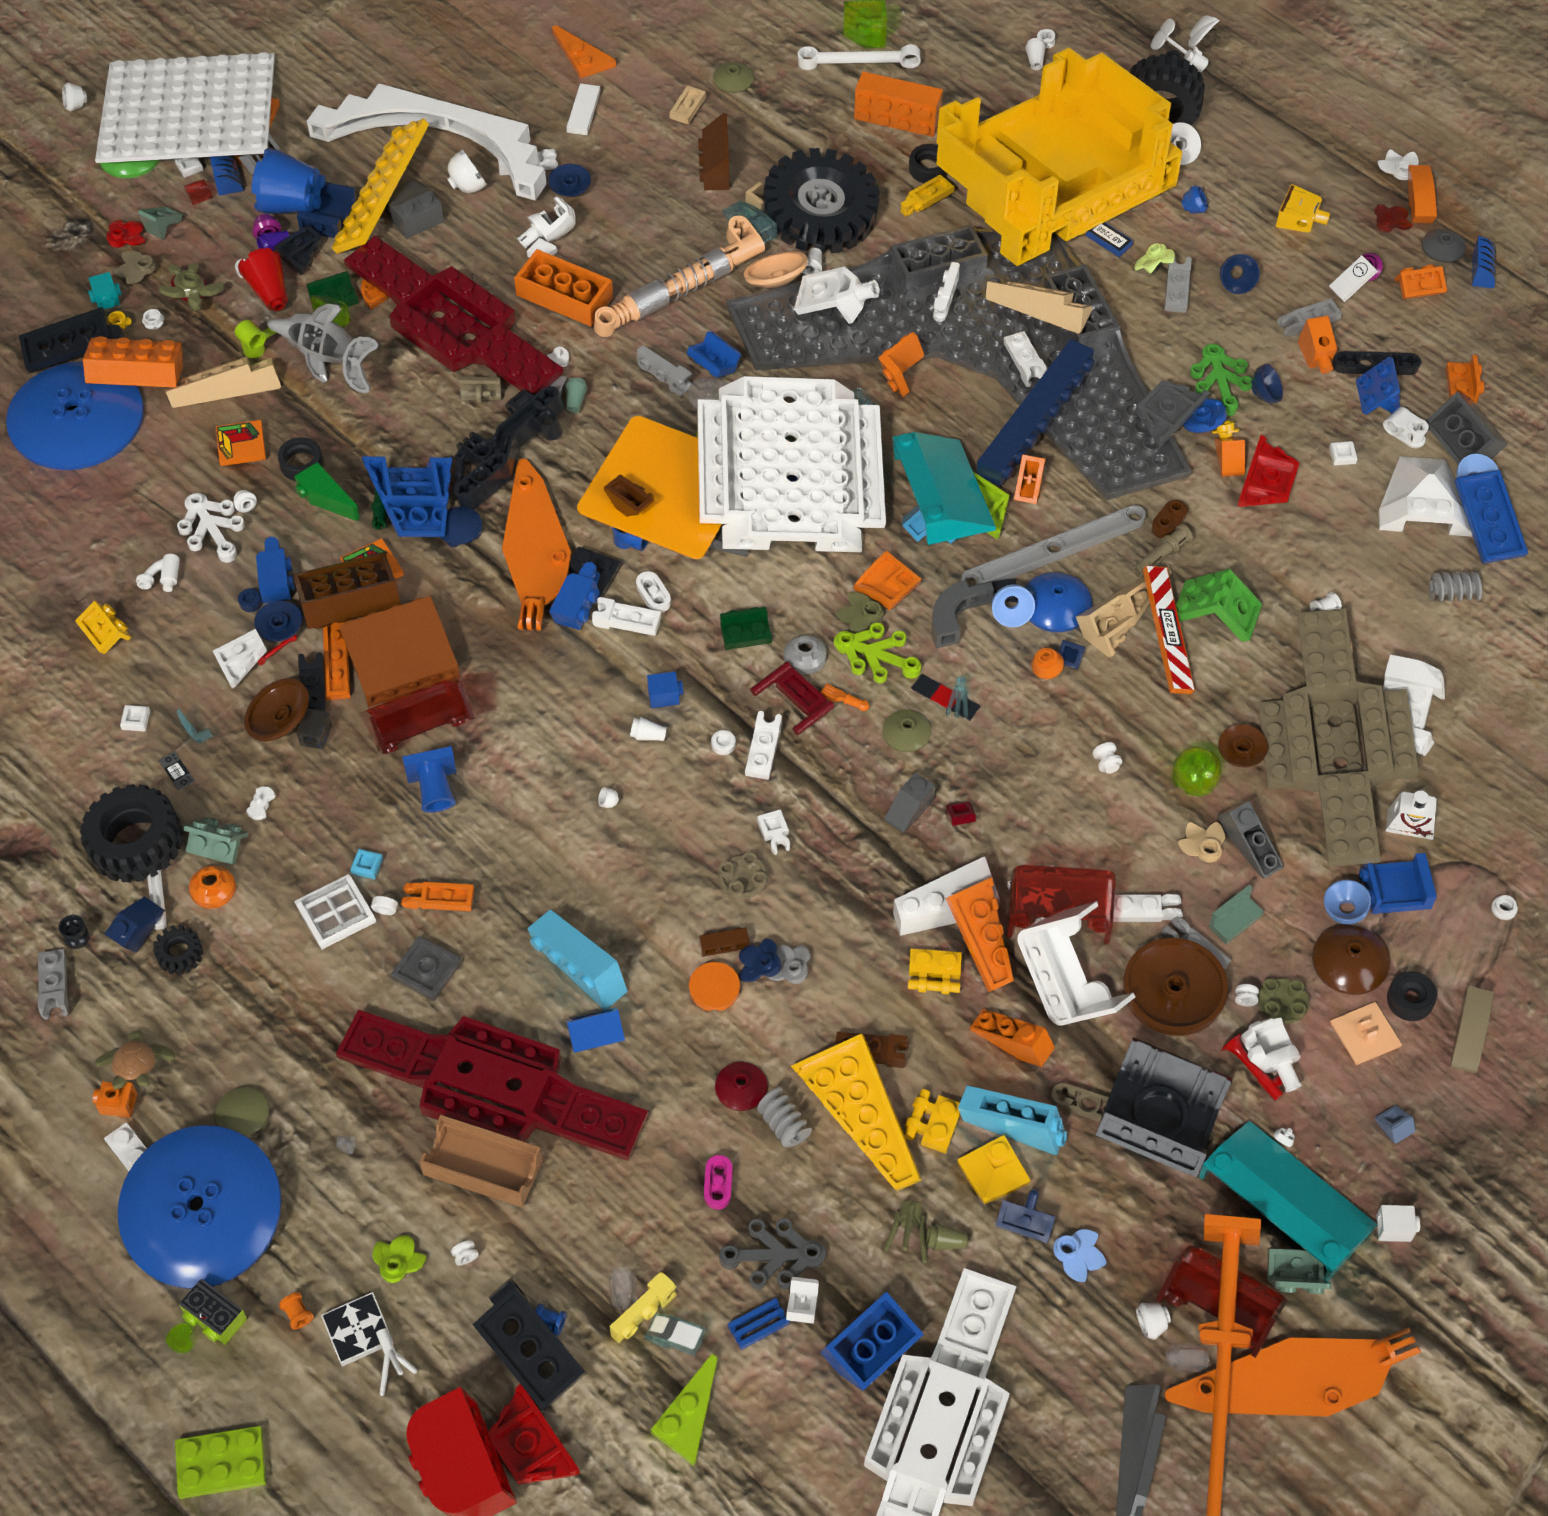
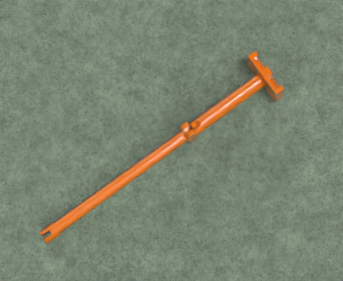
M1205 1214L1204 1241L1223 1242L1218 1321L1199 1324L1200 1342L1206 1345L1217 1346L1206 1516H1221L1232 1347L1248 1348L1253 1335V1329L1235 1323L1239 1248L1240 1244L1259 1246L1261 1219L1212 1214Z

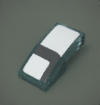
M655 1313L644 1339L670 1350L672 1347L695 1357L706 1334V1328L676 1317Z

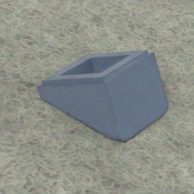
M1397 1105L1375 1117V1121L1395 1144L1415 1132L1413 1117Z

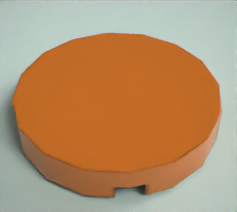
M705 963L696 968L690 977V997L703 1010H725L732 1006L739 997V976L732 967L725 963Z

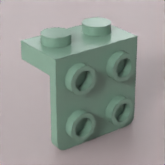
M1268 1248L1267 1281L1274 1285L1275 1289H1279L1280 1292L1295 1293L1296 1288H1302V1290H1307V1293L1324 1294V1289H1331V1283L1324 1279V1265L1305 1249Z

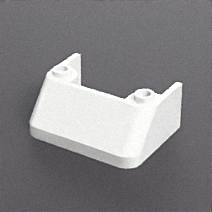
M1097 901L1063 910L1026 927L1018 934L1019 947L1049 1019L1056 1025H1066L1116 1013L1135 998L1134 992L1112 997L1104 983L1100 981L1087 982L1069 936L1076 934L1081 928L1080 919L1098 907Z

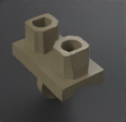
M466 375L459 379L461 400H477V404H482L483 400H501L502 398L501 380L497 375H489L488 377Z

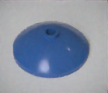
M1044 573L1030 580L1025 586L1035 601V610L1029 621L1045 631L1067 632L1078 628L1079 624L1076 616L1092 607V598L1088 588L1079 579L1066 573Z

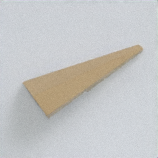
M1169 565L1161 566L1167 567L1169 575L1172 573ZM1144 577L1076 616L1084 639L1107 657L1115 655V648L1119 643L1124 642L1126 639L1125 634L1129 628L1135 626L1150 604Z

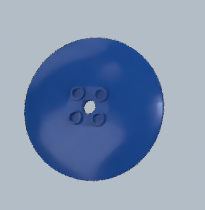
M83 361L69 362L46 369L29 379L13 397L7 411L6 425L14 447L29 461L51 469L76 470L105 462L126 448L141 427L144 406L137 386L85 383ZM71 406H78L72 411L68 410Z
M206 1125L187 1127L172 1132L147 1148L135 1161L124 1180L118 1201V1225L123 1244L133 1261L143 1271L167 1285L192 1289L200 1279H203L212 1287L231 1281L257 1262L273 1239L281 1213L282 1200L279 1179L266 1154L253 1141L236 1131L224 1127ZM195 1197H202L203 1206L197 1211H192L190 1209L191 1200Z

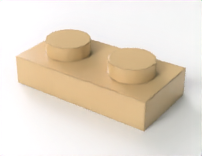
M687 86L669 112L670 119L689 125L706 99V91Z

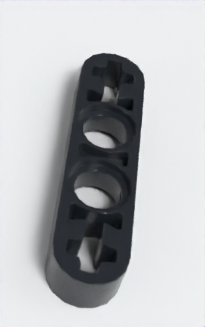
M1340 351L1334 356L1332 365L1333 369L1338 373L1364 374L1387 357H1391L1394 360L1397 375H1414L1419 370L1421 359L1414 353ZM1367 360L1371 363V365L1364 366L1360 363V361Z

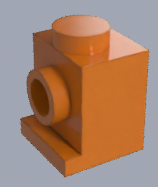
M102 1081L101 1088H96L93 1093V1104H96L95 1106L101 1115L131 1118L138 1093L133 1083L127 1082L124 1087L113 1089L112 1082Z

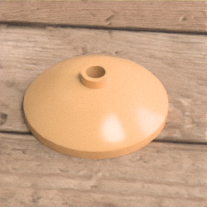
M796 251L776 253L752 263L744 271V277L748 283L754 286L764 288L785 286L794 281L805 270L808 259L804 253Z

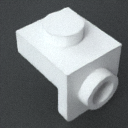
M792 1277L786 1320L814 1324L818 1298V1280Z

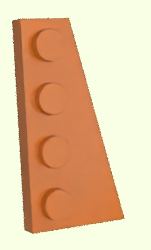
M992 877L945 898L988 992L1014 981L1008 951L1004 946L1002 937L1004 932L997 913L999 908L997 898H994Z

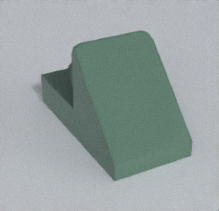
M166 206L140 209L138 213L146 231L162 240L165 238L167 226H171L173 223H180L183 215Z

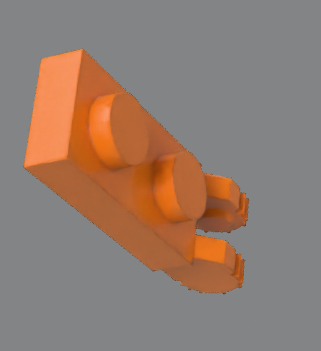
M405 883L403 888L405 893L421 895V897L405 896L401 900V905L409 909L421 907V909L471 912L475 889L473 884Z

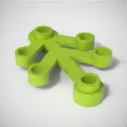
M873 623L869 630L856 634L842 631L834 637L835 648L838 652L847 655L851 664V672L855 675H861L865 672V662L858 658L856 651L865 655L873 672V680L876 683H884L887 680L888 674L887 670L881 667L878 659L902 668V674L909 679L917 678L921 673V663L917 658L908 657L905 659L883 651L895 646H904L906 634L903 631H895L891 638L869 645L861 642L871 638H882L884 626L881 623ZM860 665V666H862V667H861V668H855L854 666ZM881 673V674H883L884 676L879 677V676H877V674Z

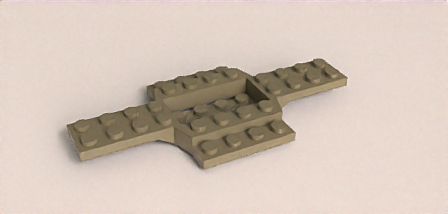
M1346 608L1297 613L1306 686L1284 694L1283 700L1258 702L1261 732L1268 743L1267 754L1264 758L1268 790L1297 788L1319 792L1329 867L1380 863L1371 787L1392 779L1419 777L1407 689L1383 691L1380 685L1356 682ZM1356 704H1358L1364 755L1367 771L1364 772L1362 768L1361 753L1354 706ZM1310 709L1313 715L1320 775L1317 772ZM1331 718H1339L1342 724L1339 727H1331L1328 721ZM1337 759H1344L1348 764L1345 768L1338 769L1334 767L1333 762Z

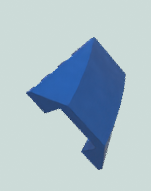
M362 457V461L398 537H444L452 458L430 457L426 468L387 467L385 457Z

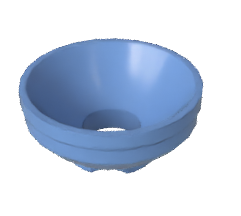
M1341 880L1333 883L1326 890L1324 907L1329 917L1334 921L1342 924H1354L1367 916L1371 907V896L1362 884L1352 880ZM1344 903H1350L1354 906L1355 910L1352 913L1345 914L1340 911L1339 907Z

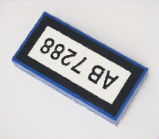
M1105 222L1086 231L1088 238L1117 257L1123 255L1133 246L1132 239Z

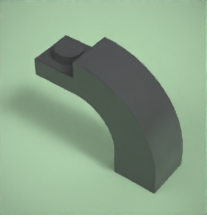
M966 580L951 585L940 594L933 608L931 624L932 638L936 648L959 643L960 628L956 617L966 609L991 604L994 594L991 582L979 583L968 587Z

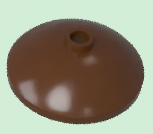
M284 678L272 682L263 688L253 698L247 708L244 718L247 733L253 739L261 742L277 740L289 734L297 727L306 713L309 702V694L306 687L299 680Z
M1343 924L1329 928L1319 936L1312 952L1313 966L1319 978L1330 988L1344 994L1361 995L1377 989L1386 979L1390 969V956L1383 941L1370 930L1357 925ZM1350 949L1357 950L1358 953H1353Z

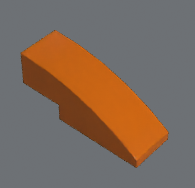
M1408 165L1411 223H1433L1437 217L1431 167L1430 165Z

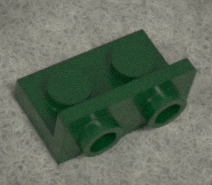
M348 271L306 284L309 299L314 310L328 304V302L326 303L316 296L337 300L338 303L344 304V306H340L341 309L359 304Z
M753 607L747 610L728 611L720 614V629L725 650L772 643L767 607Z

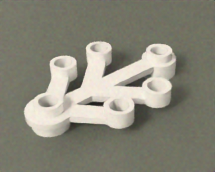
M201 493L189 495L185 500V507L188 510L187 514L177 524L181 535H189L193 530L192 523L196 515L201 519L195 534L187 539L189 549L191 551L200 550L203 546V538L208 530L218 546L217 554L219 559L225 563L234 561L237 557L235 545L225 540L217 526L231 528L233 531L238 532L245 527L243 518L241 516H233L229 519L209 515L207 510L221 512L225 516L232 515L235 511L233 502L230 500H224L221 503L208 501L207 497Z

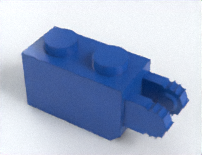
M270 536L264 540L265 551H261L256 555L259 591L263 604L291 600L290 590L295 589L293 576H289L288 571H292L291 558L286 557L284 548L280 549L278 539Z
M586 562L579 574L572 573L566 577L549 611L555 623L580 630L583 623L587 622L590 609L599 598L597 583L600 574L596 571L597 568L594 563Z

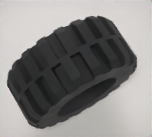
M1160 54V56L1151 55L1148 59L1143 58L1130 68L1129 73L1154 91H1166L1177 96L1166 99L1171 103L1168 121L1172 124L1186 123L1190 126L1197 121L1202 110L1205 83L1202 74L1198 72V69L1193 64L1190 65L1188 60L1184 58L1181 60L1176 55H1172V57L1167 56V54Z
M134 784L126 785V788L122 789L120 787L113 788V792L109 794L105 792L99 797L100 800L98 802L94 801L90 805V812L85 813L82 819L84 823L80 826L81 843L98 872L103 876H108L111 880L118 881L121 879L122 882L131 883L135 879L137 882L144 881L145 877L149 874L151 877L158 875L157 870H165L170 866L169 861L171 859L175 860L179 853L177 849L182 847L183 827L169 798L158 789H150L146 785L135 787ZM136 823L151 824L148 831L138 840L127 844L113 843L118 833L127 826Z

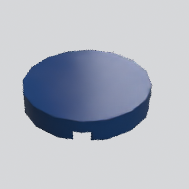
M1207 399L1183 424L1184 428L1194 433H1203L1216 429L1226 420L1227 412L1225 405L1223 406L1219 400Z

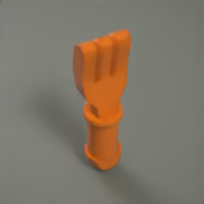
M827 683L820 692L827 700L832 702L843 701L845 705L848 704L860 709V711H867L870 707L865 699L861 700L851 696L850 693L846 694Z

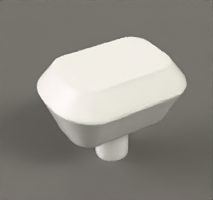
M1280 1128L1274 1133L1275 1139L1287 1147L1293 1145L1295 1138L1291 1128L1287 1130Z

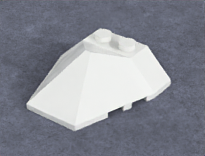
M1399 457L1378 511L1379 530L1402 532L1406 521L1447 523L1449 535L1472 537L1454 482V476L1446 460Z

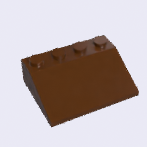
M385 552L293 574L308 629H320L327 624L335 622L344 623L351 618L365 617L372 612L384 611L394 605H401L396 581Z

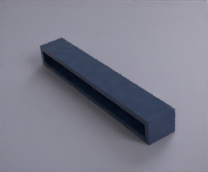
M1073 339L1069 340L977 461V474L998 486H1001L1005 480L1011 478L1015 466L1021 464L1022 455H1026L1027 450L1035 446L1039 434L1047 430L1051 418H1055L1058 415L1061 405L1069 401L1073 389L1081 385L1085 373L1092 370L1095 364V360H1093L1094 349Z

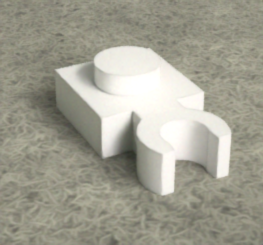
M781 810L757 816V822L764 841L771 840L772 853L774 855L777 854V845L779 844L784 845L786 851H790V841L786 837L789 830Z

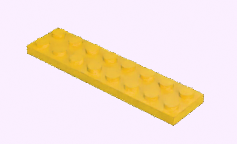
M424 118L416 122L411 121L403 127L398 126L392 131V137L384 146V152L377 159L374 170L368 175L366 185L360 190L359 198L351 207L352 211L343 221L344 226L342 230L335 236V242L331 248L337 254L366 244L429 126V123Z

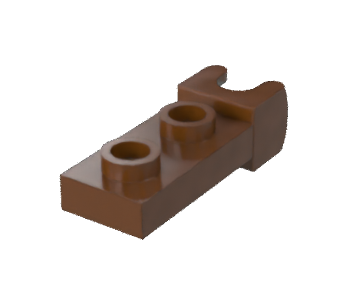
M837 1032L835 1045L859 1034ZM863 1034L875 1064H887V1067L895 1068L906 1067L905 1054L898 1053L897 1051L908 1050V1037L889 1034V1036Z

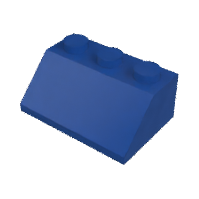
M885 1292L820 1353L839 1375L861 1391H864L924 1334L893 1298Z

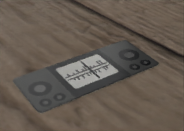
M175 752L159 760L178 790L194 782V779Z

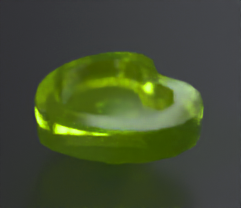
M181 1323L169 1331L166 1336V1343L171 1350L182 1354L192 1350L193 1343L190 1339L192 1329L190 1325Z

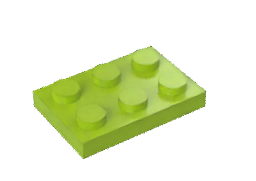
M261 1426L175 1440L177 1492L179 1499L266 1485L263 1430Z

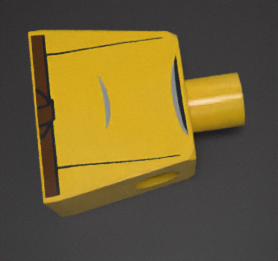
M1291 184L1280 208L1276 227L1308 233L1311 232L1315 222L1327 225L1331 213L1320 210L1322 202L1320 196Z

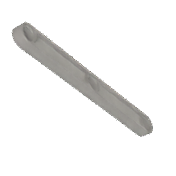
M1137 505L1126 507L969 569L962 574L961 581L974 578L978 581L977 584H985L1020 576L1140 528L1145 521V510ZM1137 514L1141 519L1132 520L1129 518V515ZM1057 546L1060 551L1050 552L1048 547Z

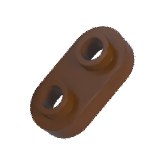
M1171 500L1165 504L1152 523L1151 530L1156 537L1162 539L1165 535L1172 534L1176 526L1183 523L1188 510L1185 503L1179 500Z

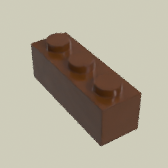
M738 927L728 931L721 930L717 933H705L699 936L702 957L739 951L749 946L746 927Z

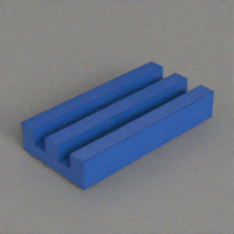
M775 1298L728 1323V1328L740 1350H743L790 1324V1321L786 1320L784 1310L779 1306V1302ZM773 1309L775 1310V1311L769 1313L768 1315H766V1316H764V1317H762V1318H760V1319L754 1321L753 1323H751V1324H749V1325H747V1326H745V1327L739 1329L738 1331L736 1330L737 1328H739V1327L745 1325L746 1323H748V1322H750V1321H752V1320H754V1319L760 1317L761 1315H763V1314H765V1313H767V1312H769V1311H771V1310H773ZM777 1317L780 1318V1320L775 1322L774 1324L760 1330L759 1332L745 1338L744 1340L741 1339V1336L763 1326L764 1324L768 1323L769 1321Z

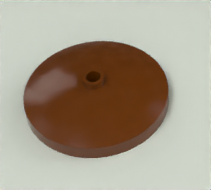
M1163 938L1144 945L1131 957L1124 973L1123 994L1134 992L1135 998L1127 1006L1142 1024L1162 1034L1184 1036L1200 1032L1216 1021L1226 1003L1228 981L1219 960L1205 947L1187 939Z

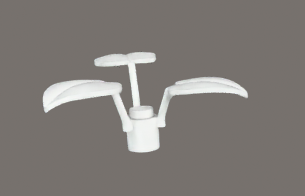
M1209 15L1200 18L1190 33L1189 47L1193 48V51H1187L1168 37L1175 28V22L1172 19H1167L1152 39L1151 48L1158 50L1167 40L1185 54L1184 59L1188 60L1190 65L1193 64L1198 69V72L1201 73L1206 68L1208 59L1202 55V52L1198 50L1196 45L1220 20Z

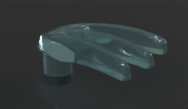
M964 677L956 679V685L945 712L946 716L949 715L953 702L956 699L955 718L959 716L961 700H963L965 719L968 717L967 688Z
M180 708L177 709L182 725L198 744H202L203 741L213 737L209 728L197 733L195 728L188 722L183 711Z

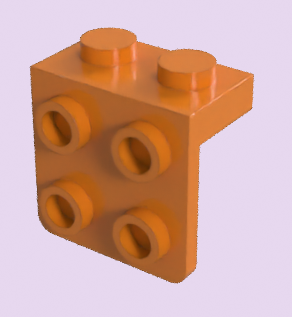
M914 332L902 337L897 344L885 350L878 357L883 369L882 373L888 380L886 382L894 393L897 391L902 397L910 392L902 373L924 357L921 344Z

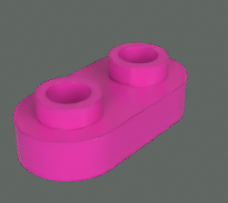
M723 1155L711 1157L705 1167L704 1200L710 1208L716 1210L725 1208L731 1200L732 1163ZM722 1169L724 1172L718 1175L715 1173V1170ZM715 1194L722 1195V1198L720 1200H715L713 1196Z

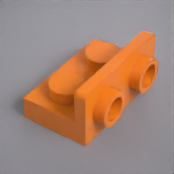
M1431 264L1423 266L1419 270H1414L1412 267L1405 268L1395 277V282H1400L1403 300L1440 295L1447 292L1443 266L1435 267Z
M1472 355L1470 363L1447 362L1445 369L1449 399L1458 391L1468 396L1474 403H1477L1479 395L1484 392V381L1480 379L1482 365L1478 363L1477 355Z

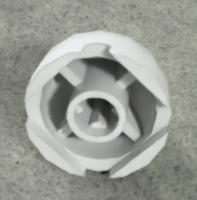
M463 149L450 159L447 169L450 177L447 180L454 190L458 187L462 192L470 194L487 186V183Z

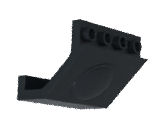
M1133 1037L1099 1121L1096 1136L1197 1178L1207 1155V1150L1205 1149L1232 1078Z

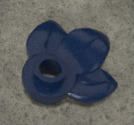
M765 938L759 947L749 945L739 952V959L745 965L738 974L739 980L754 982L761 976L773 977L781 970V959L776 954L777 945L773 940Z

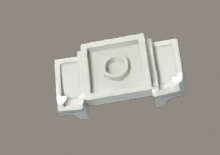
M1390 655L1382 690L1407 689L1416 754L1426 756L1434 741L1432 740L1431 732L1425 731L1424 728L1432 696L1435 695L1445 700L1443 674L1441 670L1423 661Z

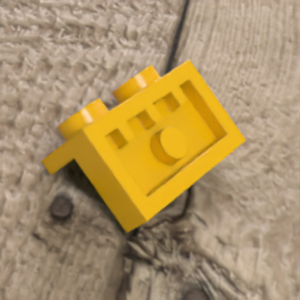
M93 601L75 622L97 650L105 654L120 638L129 641L132 637L126 631L128 629L127 625L114 616L116 612L110 605L106 603L102 605Z

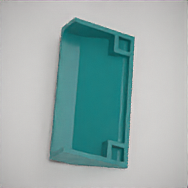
M918 432L892 437L894 459H900L925 522L928 545L996 530L960 440Z
M1250 1121L1215 1150L1203 1163L1199 1177L1203 1180L1210 1172L1213 1173L1326 1266L1327 1272L1324 1276L1326 1281H1329L1378 1225Z

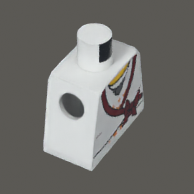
M1417 791L1415 794L1401 792L1387 810L1385 832L1433 840L1437 799L1428 796L1424 791Z

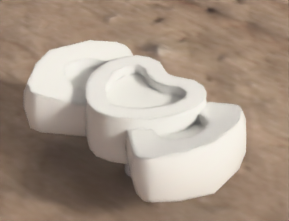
M259 787L256 789L253 801L250 803V807L247 808V814L253 820L259 821L267 817L265 810L269 808L268 802L276 796L271 788Z

